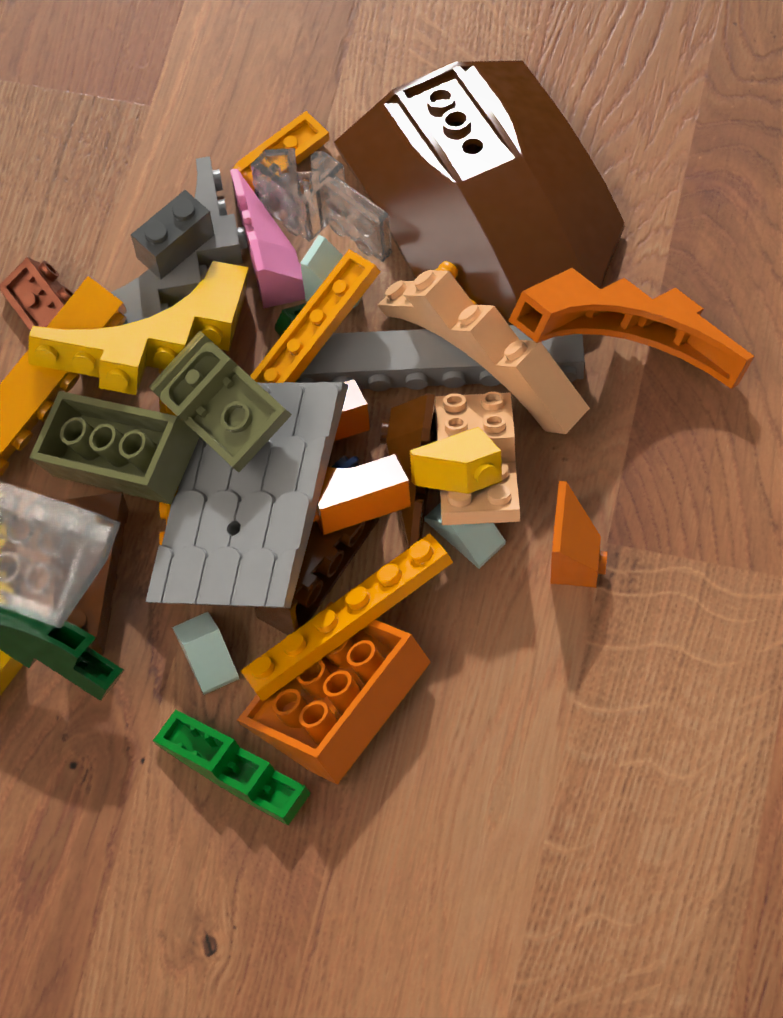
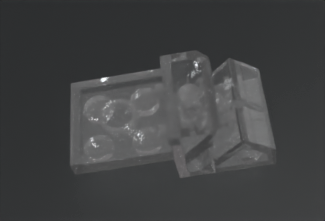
M295 148L265 150L251 163L256 196L269 214L283 222L284 227L294 236L300 235L311 242L329 224L336 234L342 237L347 236L367 256L373 255L383 263L392 254L389 214L346 184L344 165L326 152L315 151L311 155V171L298 172ZM302 185L304 188V194L301 193L300 186Z

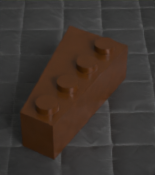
M379 517L323 535L317 521L313 522L291 608L255 607L257 618L286 635L292 634L307 623L378 523Z

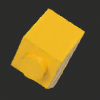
M480 427L410 450L411 479L415 486L469 494L502 482L501 450Z

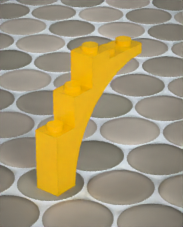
M212 261L204 279L185 298L172 307L149 318L125 325L99 329L71 330L32 326L29 334L28 364L98 377L99 388L136 395L146 366L165 369L199 331L206 335L221 350L229 351L246 296L249 267Z

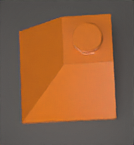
M559 481L550 584L597 588L598 574L606 575L608 551H600V534L566 481Z

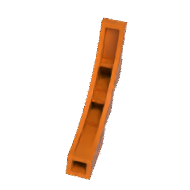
M573 268L522 291L508 320L536 343L557 336L591 334L628 339L648 345L685 360L707 372L730 389L739 385L754 358V355L700 316L704 308L676 287L652 299L625 278L600 289Z

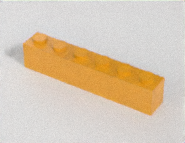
M87 276L46 328L71 330L121 326L126 321L124 314L127 311L120 299ZM28 350L0 384V477L9 466L7 459L16 449L22 450L33 436L31 430L39 420L43 422L47 419L58 392H69L80 377L78 373L28 364Z

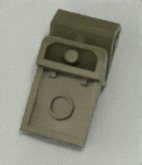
M201 331L193 337L149 386L171 411L194 430L237 472H240L292 415Z

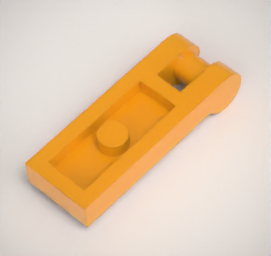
M305 111L239 160L232 170L238 169L256 196L260 197L267 192L272 183L330 141L329 132ZM261 166L264 170L256 174L254 170Z

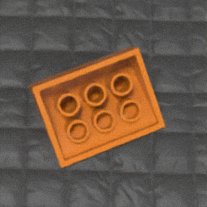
M330 601V603L326 606V608L329 607V606H330L331 604H333L334 602H331V601ZM374 620L263 702L256 695L237 721L240 725L310 772L338 785L431 661L412 634Z

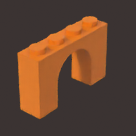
M354 379L344 382L349 384L334 441L370 430L368 405ZM395 454L353 468L339 469L327 466L313 522L317 521L323 535L411 507L409 480Z

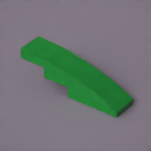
M176 709L153 739L155 745L194 771L288 826L311 794L305 785L276 771L270 762L240 748L234 739Z

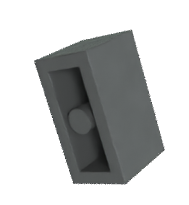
M184 190L131 234L136 258L158 278L162 279L215 234L210 211L189 192Z

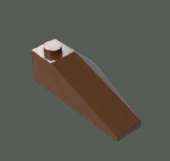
M426 394L392 407L389 422L383 421L381 427L380 443L386 444L387 457L395 454L409 480L411 507L399 510L407 549L422 539L429 491L427 487L415 486L412 483L410 450L435 442L437 432L435 394Z

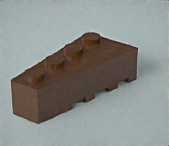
M123 492L46 502L55 616L78 626L96 637L91 649L101 655H104L112 610V595L117 582V566L124 541L125 523L127 524L129 513Z

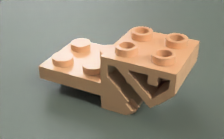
M511 392L435 396L438 441L480 427L501 450L502 482L469 494L440 490L442 525L520 522Z

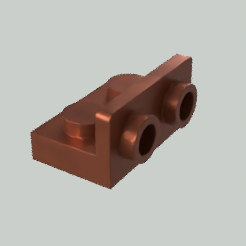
M26 257L0 284V291L31 331L32 326L47 327L74 293L58 282L59 274L52 265L46 261L40 263Z

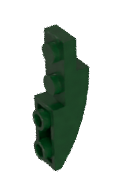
M0 601L1 651L27 668H30L36 660L40 661L100 701L117 683L124 669L91 649L96 637L78 626L44 611L20 604Z

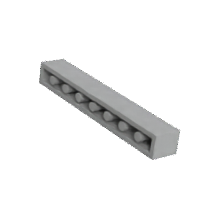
M509 325L520 340H532L514 325ZM427 329L333 333L295 382L344 383L354 379L359 389H371L373 391H385L389 388L397 387L419 390L427 386L444 385L448 388H458L464 384H482L484 386L500 384L493 375L466 353ZM583 334L557 336L542 341L544 347L570 382L584 378Z

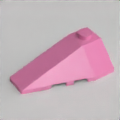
M230 170L233 189L245 230L263 308L304 300L305 293L301 264H299L296 250L239 170Z

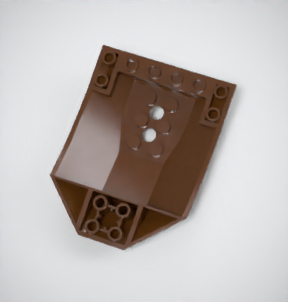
M523 60L471 61L450 64L393 89L334 141L336 149L372 202L415 279L427 270L437 269L444 261L451 262L458 269L455 279L468 297L475 301L476 305L495 306L508 325H513L508 320L522 291L570 268L575 269L598 288H601L624 230V220L606 183L574 130ZM457 121L463 124L458 127L449 126L451 123ZM469 144L483 147L477 154H467L463 151Z

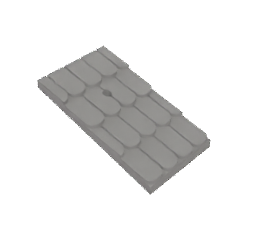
M257 382L292 415L240 472L232 468L214 449L199 437L179 484L177 495L173 498L163 542L162 545L158 546L146 602L291 608L349 384L343 382Z

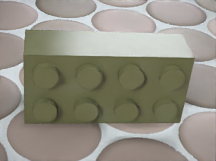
M59 391L29 458L53 477L123 492L124 494L171 505L200 436L175 415Z

